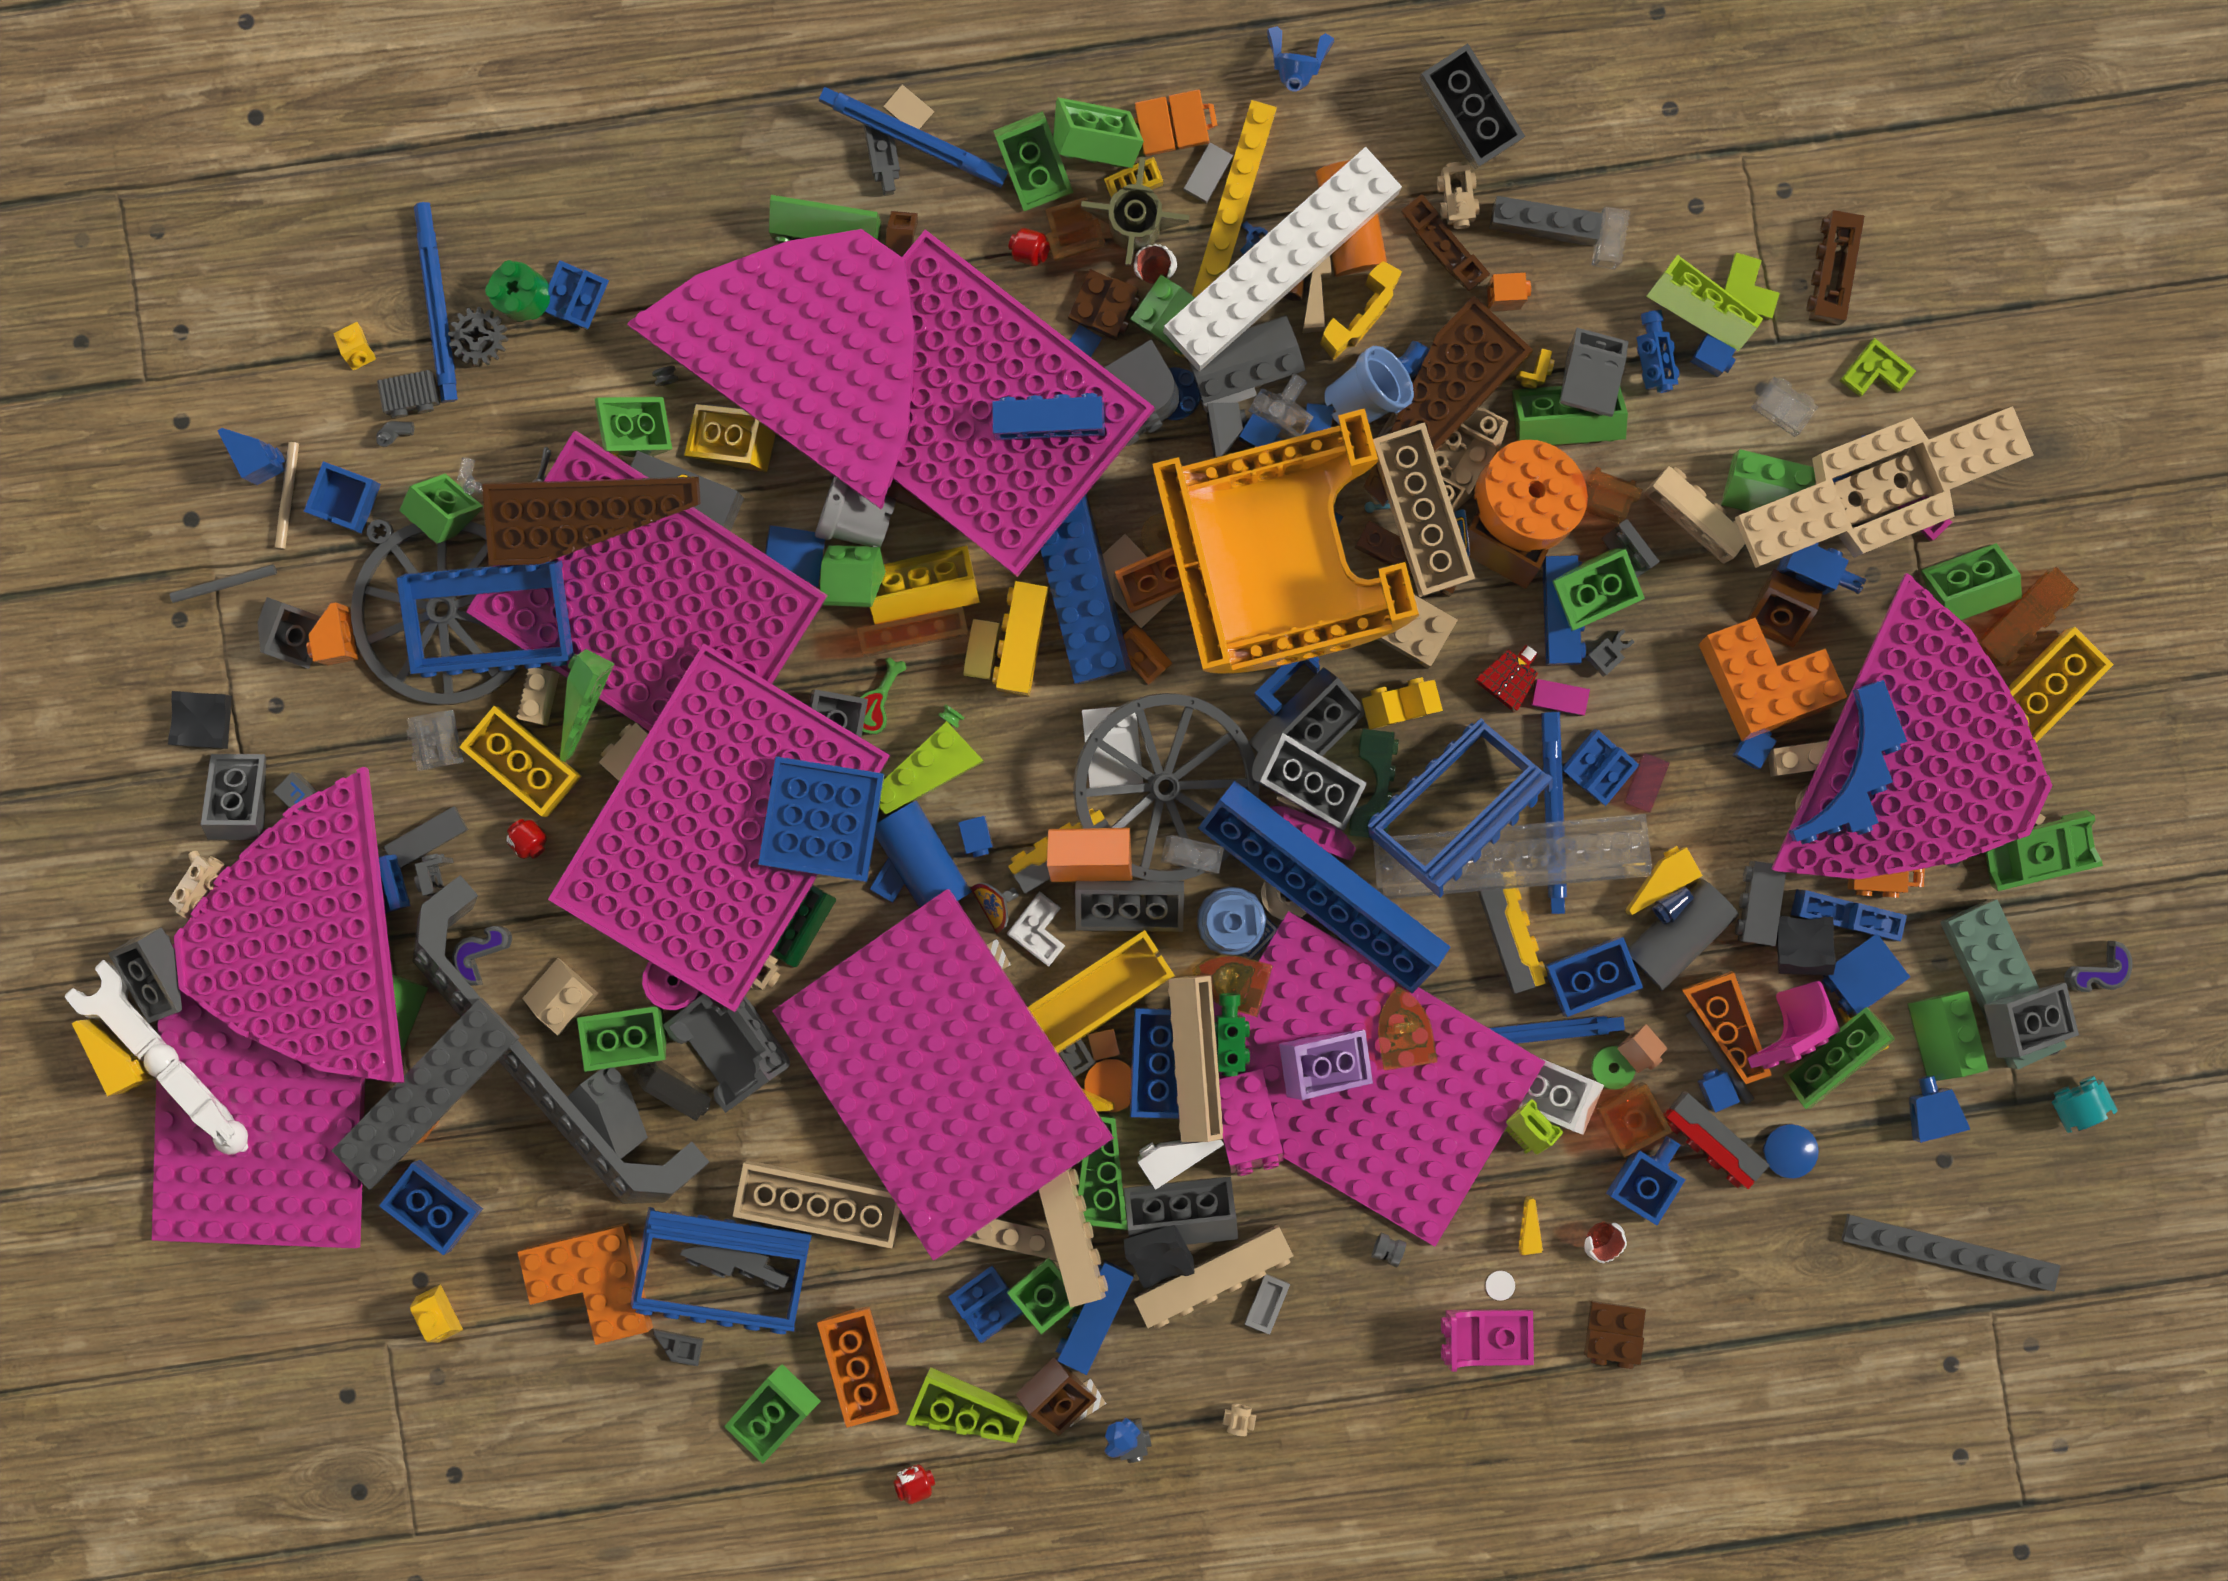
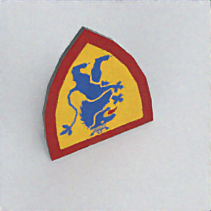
M982 882L970 887L996 934L1003 931L1008 922L1007 903L1018 897L1016 889L1011 888L1001 894L996 888Z

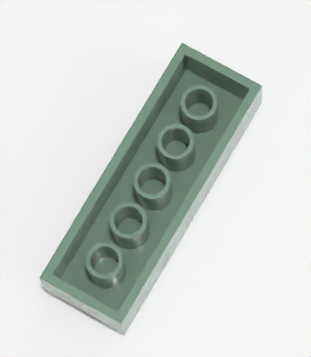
M1987 899L1940 921L1986 1021L1985 1004L2004 997L2039 989L1998 899ZM2062 1041L2022 1057H2004L2008 1068L2018 1070L2067 1046Z

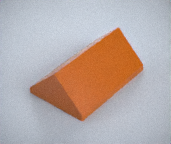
M1173 547L1114 571V576L1130 613L1183 591Z
M1130 828L1049 829L1047 868L1051 882L1132 881Z

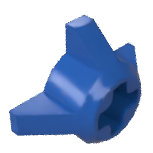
M1247 221L1241 225L1247 232L1246 244L1240 249L1243 255L1261 240L1259 236L1263 235L1265 237L1268 234L1265 228L1253 227Z

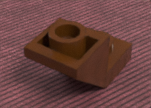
M891 211L887 225L885 246L901 257L914 243L918 213Z

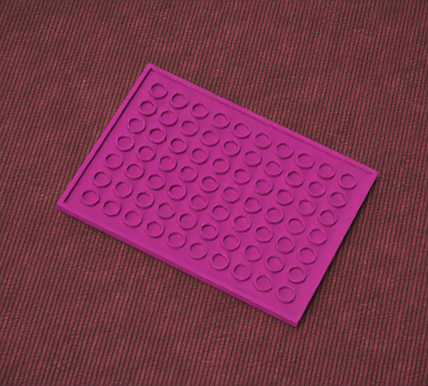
M924 230L902 257L907 267L916 341L913 358L914 372L912 401L910 404V431L892 477L921 502L1018 577L1154 412L1155 407L931 233ZM1084 393H1095L1097 396H1102L1104 401L1105 435L996 440L993 434L992 401H999L1001 397L1027 400L1028 396L1037 395L1042 396L1043 399H1052L1058 394L1070 395V398L1081 397Z
M574 431L544 481L648 477L610 452H606L602 447L578 431ZM694 507L551 560H562L563 564L562 573L573 652L578 655L585 649H588L614 663V667L599 699L648 731L654 726L703 643L773 684L828 596ZM552 588L476 594L466 611L524 650L561 647ZM571 659L567 661V665L551 666V662L545 663L568 678L571 671L568 665Z
M703 643L548 900L736 1012L819 875L758 865L776 756L880 773L890 755Z
M950 889L936 896L773 1010L774 1015L933 1261L1114 1139Z
M1288 911L1258 963L1264 964L1258 976L1261 971L1269 973L1258 1009L1251 1007L1250 1013L1238 1010V1015H1243L1245 1021H1249L1250 1035L1245 1037V1048H1249L1250 1062L1245 1064V1072H1238V1075L1260 1069L1263 1070L1283 1151V1158L1429 1244L1436 1246L1508 1126L1506 1123L1507 1119L1517 1111L1545 1061L1420 987L1412 994L1358 951ZM1250 976L1239 993L1241 994V1004L1245 1002L1251 983ZM1405 991L1402 996L1403 1003L1408 1007H1412L1418 1002L1427 1016L1432 1034L1434 1053L1428 1054L1429 1061L1413 1063V1054L1410 1051H1403L1398 1056L1400 1066L1391 1067V1061L1383 1060L1382 1053H1386L1390 1049L1393 1051L1397 1048H1414L1416 1045L1425 1046L1424 1044L1428 1038V1033L1424 1026L1421 1027L1418 1017L1416 1018L1414 1014L1400 1009L1398 1014L1395 1013L1390 1016L1388 1020L1389 1027H1386L1388 1037H1380V1019L1388 999L1393 992L1400 996ZM1234 1026L1229 1027L1227 1030V1034L1233 1036L1236 1033ZM1409 1027V1030L1406 1032H1401L1400 1029ZM1357 1030L1366 1031L1372 1084L1305 1100L1287 1097L1279 1047L1280 1043ZM1394 1034H1402V1035H1403V1036H1401L1400 1038H1398V1039H1396V1040L1393 1039V1038H1394V1037H1393ZM1230 1054L1227 1061L1229 1063L1235 1062L1236 1054ZM1218 1072V1073H1219V1079L1231 1077V1076H1222V1072Z
M180 990L182 1010L159 1019L158 1034L166 1045H170L176 1050L179 1061L183 1062L228 1109L233 1119L245 1126L248 1132V1149L231 1155L218 1151L213 1143V1137L191 1120V1117L156 1079L152 1241L333 1248L361 1247L362 1182L331 1150L364 1118L365 1078L318 1071L248 1037L242 1036L234 1032L227 1024L213 1016L200 1006L198 1002Z

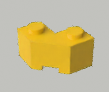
M1423 677L1407 681L1408 686L1400 689L1387 691L1386 687L1371 690L1372 696L1361 699L1369 730L1443 711L1435 680L1424 682Z

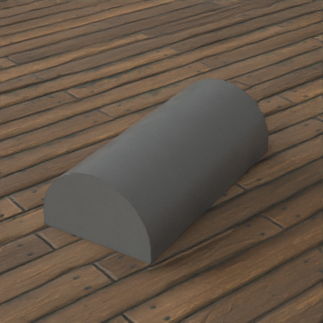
M1284 733L1273 735L1263 744L1252 767V777L1256 782L1341 831L1345 830L1367 784Z
M1699 878L1688 888L1694 899L1685 907L1673 923L1663 924L1657 919L1628 948L1633 963L1660 991H1663L1739 916L1732 904L1716 888L1702 878Z
M1076 881V930L1183 932L1184 881Z

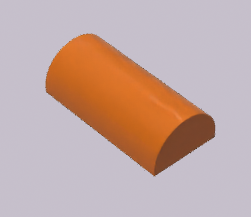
M1350 160L1333 163L1317 170L1318 188ZM1378 213L1331 254L1335 277L1372 271L1381 262L1387 263Z
M870 1307L845 1311L817 1322L846 1428L897 1415L899 1410Z

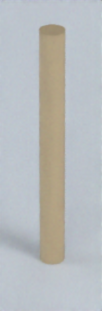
M288 442L275 548L286 549L299 443Z

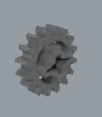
M481 307L477 308L476 313L467 308V316L464 317L459 313L457 314L460 319L459 323L451 322L455 331L448 332V335L455 340L450 342L449 345L452 348H458L454 354L458 358L464 355L463 361L467 364L473 359V364L479 367L481 360L486 365H490L489 358L493 357L498 360V350L502 352L506 350L501 344L508 341V338L502 335V333L507 331V327L499 325L502 319L499 316L493 318L494 313L491 310L484 314ZM486 321L491 323L495 332L487 330ZM479 332H481L484 336L478 338V342L472 338L478 336ZM462 341L470 344L471 353L464 348Z

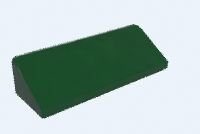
M812 885L771 954L790 966L798 967L835 904L836 898Z

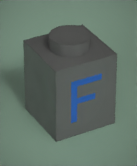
M291 772L273 792L291 808L296 803L318 791L300 773Z

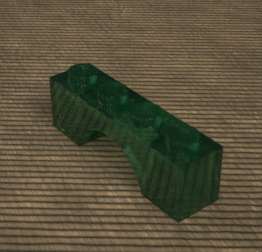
M1370 729L1361 730L1358 757L1371 766L1376 778V787L1370 800L1363 806L1354 809L1350 817L1348 836L1372 839L1369 837L1368 823L1377 812L1382 813L1388 807V802L1392 798V792H1388L1389 781L1394 782L1396 766L1391 765L1392 755H1397L1399 739H1394L1395 732ZM1389 825L1384 829L1387 834Z

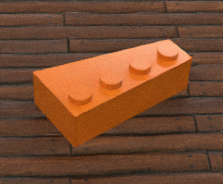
M1733 971L1681 988L1745 1084L1772 1076L1769 1068L1764 1069L1763 1066L1751 1068L1748 1057L1761 1051L1762 1047Z

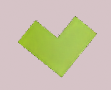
M1736 252L1724 290L1760 317L1771 320L1780 293L1755 286L1762 260Z
M1873 338L1839 381L1859 397L1863 396L1877 377L1898 393L1916 370L1876 338Z

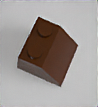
M1773 569L1761 588L1747 620L1756 618L1762 633L1794 647L1817 613L1823 591Z
M1053 1357L1015 1395L1033 1418L1057 1436H1060L1097 1398L1067 1366L1058 1362V1359Z

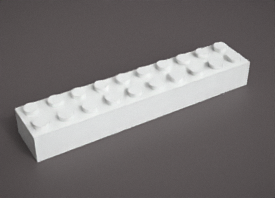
M1365 147L1165 324L1164 334L1198 371H1201L1399 194L1402 186Z

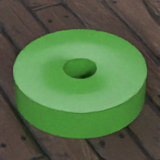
M1607 1046L1600 1049L1594 1055L1591 1063V1072L1594 1079L1608 1089H1621L1627 1086L1632 1081L1636 1071L1617 1049L1618 1046ZM1611 1063L1618 1065V1069L1614 1073L1609 1071Z

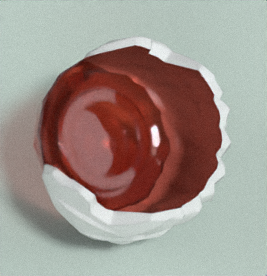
M1161 244L1142 247L1135 255V274L1148 284L1154 285L1160 275L1169 279L1176 271V257L1172 251Z
M1604 1221L1596 1223L1587 1233L1584 1244L1585 1252L1589 1257L1600 1263L1613 1261L1614 1257H1618L1620 1253L1624 1252L1627 1246L1624 1230L1617 1223L1611 1224Z

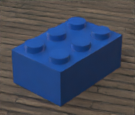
M1623 937L1613 938L1545 965L1548 980L1561 1013L1565 1017L1572 1016L1643 988Z
M421 1160L411 1163L379 1205L442 1255L452 1251L483 1210L481 1206Z

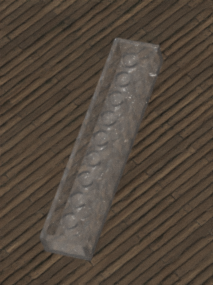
M1646 814L1505 826L1500 831V839L1495 844L1489 841L1481 849L1479 860L1475 863L1470 860L1464 865L1461 877L1457 881L1451 878L1443 886V893L1453 894L1651 876L1652 862ZM1462 830L1391 837L1426 866ZM1373 840L1377 890L1388 899L1436 895Z

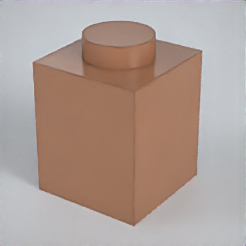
M1645 1024L1629 1034L1617 1049L1639 1073L1647 1067L1649 1070H1652L1662 1062L1661 1055L1667 1050V1047L1649 1026Z

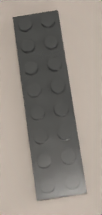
M483 998L478 999L404 1075V1083H397L331 1151L368 1189L373 1188L520 1037Z

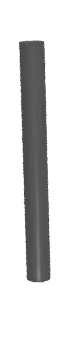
M274 564L171 592L170 598L173 603L276 575L277 570Z
M1695 1009L1686 1013V1017L1721 1069L1728 1073L1734 1088L1744 1103L1752 1102L1755 1098Z

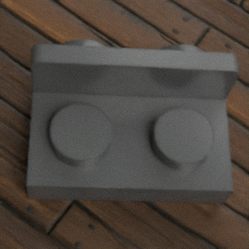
M1628 519L1602 537L1603 543L1609 550L1614 548L1626 549L1637 578L1660 562Z

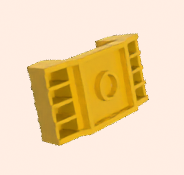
M1384 261L1381 262L1369 273L1365 286L1375 293L1366 304L1365 314L1361 315L1358 313L1349 324L1350 327L1348 329L1334 318L1330 321L1324 331L1320 345L1333 360L1347 348L1355 347L1387 309L1393 297V289L1401 276V270Z

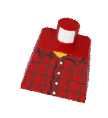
M1525 645L1517 656L1507 650L1484 670L1474 682L1512 712H1516L1538 674L1530 667L1538 653L1528 645Z

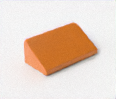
M1137 624L1123 635L1130 664L1148 685L1172 665L1169 658Z

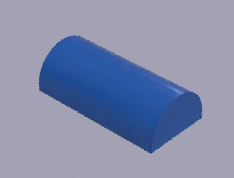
M917 800L876 824L875 836L919 908L947 889L951 890L957 901L972 892Z
M1134 1008L1130 1117L1180 1119L1177 1103L1178 1093L1175 1077L1176 1067L1173 1050L1171 1009Z

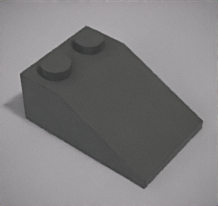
M211 754L201 819V827L207 840H256L263 833L266 795L265 754Z
M162 927L133 938L108 953L148 1023L182 1010L175 950L169 936Z
M2059 983L2004 997L1984 1005L1997 1058L2022 1057L2079 1035L2066 983Z
M614 1067L599 1070L581 1083L567 1097L620 1159L648 1138L629 1085Z

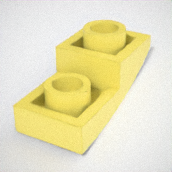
M973 619L964 665V676L990 680L995 661V648L1000 631V623Z

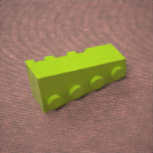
M1679 255L1674 258L1646 296L1716 339L1735 348L1738 352L1763 320L1762 317Z
M946 721L884 779L879 808L886 815H890L954 778L984 763V760Z
M930 1367L906 1425H920L940 1431V1429L955 1431L957 1434L979 1435L981 1438L1017 1443L1026 1422L1028 1411L1020 1405Z

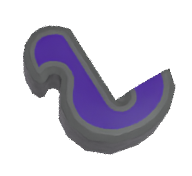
M503 926L488 927L484 930V933L487 935L486 938L477 936L464 938L456 945L452 954L453 966L470 986L483 985L475 959L510 947L512 934L507 928Z
M2107 941V967L2071 966L2065 973V983L2071 990L2080 992L2092 991L2091 984L2097 988L2108 990L2123 987L2130 979L2133 967L2132 956L2123 943Z

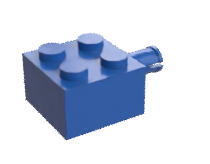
M1818 543L1782 557L1776 569L1783 574L1823 591L1822 595L1836 590L1838 585L1859 594L1863 589L1861 585H1864L1866 582L1865 578L1845 570L1849 560L1842 557V552L1833 548L1825 550L1818 547Z
M1666 1136L1655 1156L1651 1157L1634 1148L1606 1194L1657 1226L1686 1180L1669 1169L1670 1166H1668L1681 1145Z

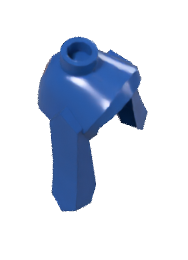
M1278 26L1267 30L1273 54L1274 69L1278 70L1282 84L1292 92L1303 89L1308 85L1312 76L1318 74L1322 61L1334 43V38L1327 33L1320 36L1316 58L1300 54L1281 53L1282 30Z

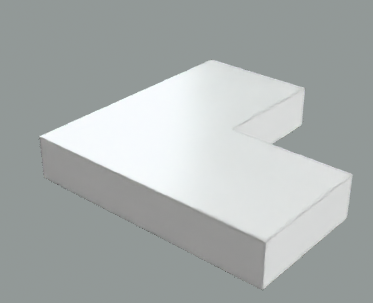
M1039 892L1007 934L1049 967L1065 947L1062 942L1045 930L1046 926L1061 908L1043 893Z

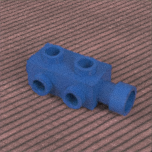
M1662 310L1642 313V326L1646 327L1647 334L1636 338L1645 388L1657 389V393L1673 391V386L1678 385L1679 369L1675 366L1673 356L1674 342L1670 339L1669 332H1663L1661 323L1664 322ZM1669 369L1671 370V376H1670V377H1669V375H1668Z

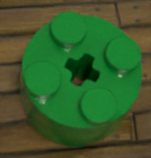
M511 260L503 262L492 274L485 289L491 304L498 311L516 322L539 318L546 311L550 302L547 280L522 262Z

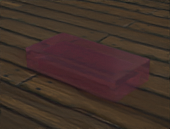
M1643 753L1624 803L1650 813L1670 762Z

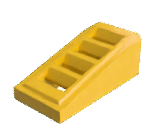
M1154 157L1145 160L1143 185L1151 190L1163 186V179ZM1139 163L1133 165V168H1126L1104 178L1111 198L1118 192L1114 182L1119 180L1123 189L1124 186H1127L1124 178L1129 177L1131 184H1136L1137 180L1134 174L1138 173ZM1147 169L1151 172L1153 178L1151 181H1148L1145 170Z
M1531 1196L1525 1197L1518 1247L1521 1255L1542 1253L1543 1251L1536 1200Z

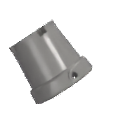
M834 476L820 515L815 537L825 540L836 538L869 547H881L896 499L885 496L884 506L880 510Z

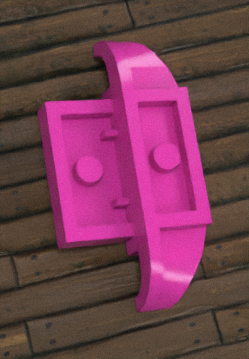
M1270 807L1327 852L1350 861L1352 860L1356 848L1341 830L1327 822L1289 807Z

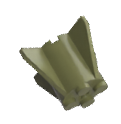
M1140 157L1136 184L1124 186L1123 189L1112 196L1110 204L1082 201L1081 209L1109 224V232L1114 243L1127 250L1125 266L1131 267L1134 251H1139L1142 247L1153 245L1161 231L1189 223L1190 215L1162 212V204L1157 195L1149 187L1143 185L1145 157Z

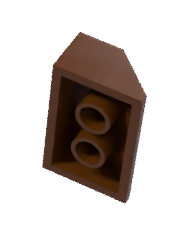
M1478 508L1467 527L1470 549L1469 557L1526 589L1539 571L1549 549L1526 552L1503 544L1486 529L1478 515L1480 513Z

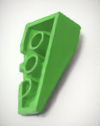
M585 649L578 655L574 654L568 665L571 671L567 678L560 760L563 762L567 761L574 754L614 667V663L588 649Z

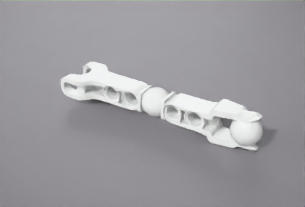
M102 960L95 968L102 980L101 987L96 994L86 996L83 992L77 991L74 988L65 994L66 1000L76 1012L90 1019H102L139 1060L144 1061L143 1064L146 1071L151 1076L156 1077L167 1092L191 1117L194 1123L213 1137V1143L218 1151L231 1155L248 1149V1132L245 1126L233 1119L228 1109L183 1062L179 1061L176 1050L170 1045H166L159 1034L128 1001L129 989L118 970L111 963Z

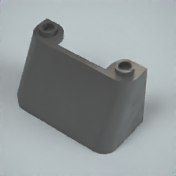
M703 994L663 1025L671 1040L680 1044L689 1041L720 1083L714 1089V1099L725 1113L790 1066L787 1053L746 996L737 1011L734 1012Z

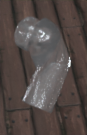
M462 457L457 477L458 482L466 494L478 496L482 492V483L476 482L472 476L475 460Z

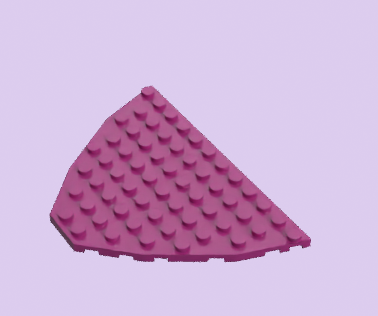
M863 229L786 241L695 275L645 311L639 312L635 318L628 322L627 325L880 510L883 508L886 493L893 480L892 476L895 467L901 457L910 431V404L912 401L913 358L916 333L907 279V267L905 260Z
M1907 573L1904 574L1789 830L1809 821L1825 809L1840 792L1851 772L1858 749L1859 717L1853 690L1879 680H1884L1907 742L1900 744L1901 749L1896 752L1885 754L1884 751H1881L1893 782L1887 784V790L1874 795H1871L1870 791L1867 792L1879 823L1872 825V831L1857 835L1856 832H1848L1845 824H1843V830L1827 835L1826 831L1816 835L1817 840L1803 845L1801 841H1792L1788 830L1771 870L1863 879L1958 863L1974 855L2029 836L2052 788V783L2042 763L2043 759L2036 741L2033 739L2028 727L2029 723L2019 703H2016L2010 693V689L1990 658L1977 642L1978 639L1972 630Z
M361 767L349 777L337 780L333 786L322 792L318 791L289 808L282 814L283 818L272 828L269 827L239 855L240 858L231 867H226L213 882L215 884L214 888L210 890L206 897H202L190 915L192 916L189 921L174 936L179 990L198 1002L200 1006L213 1016L227 1024L234 1032L318 1071L404 1083L369 769Z

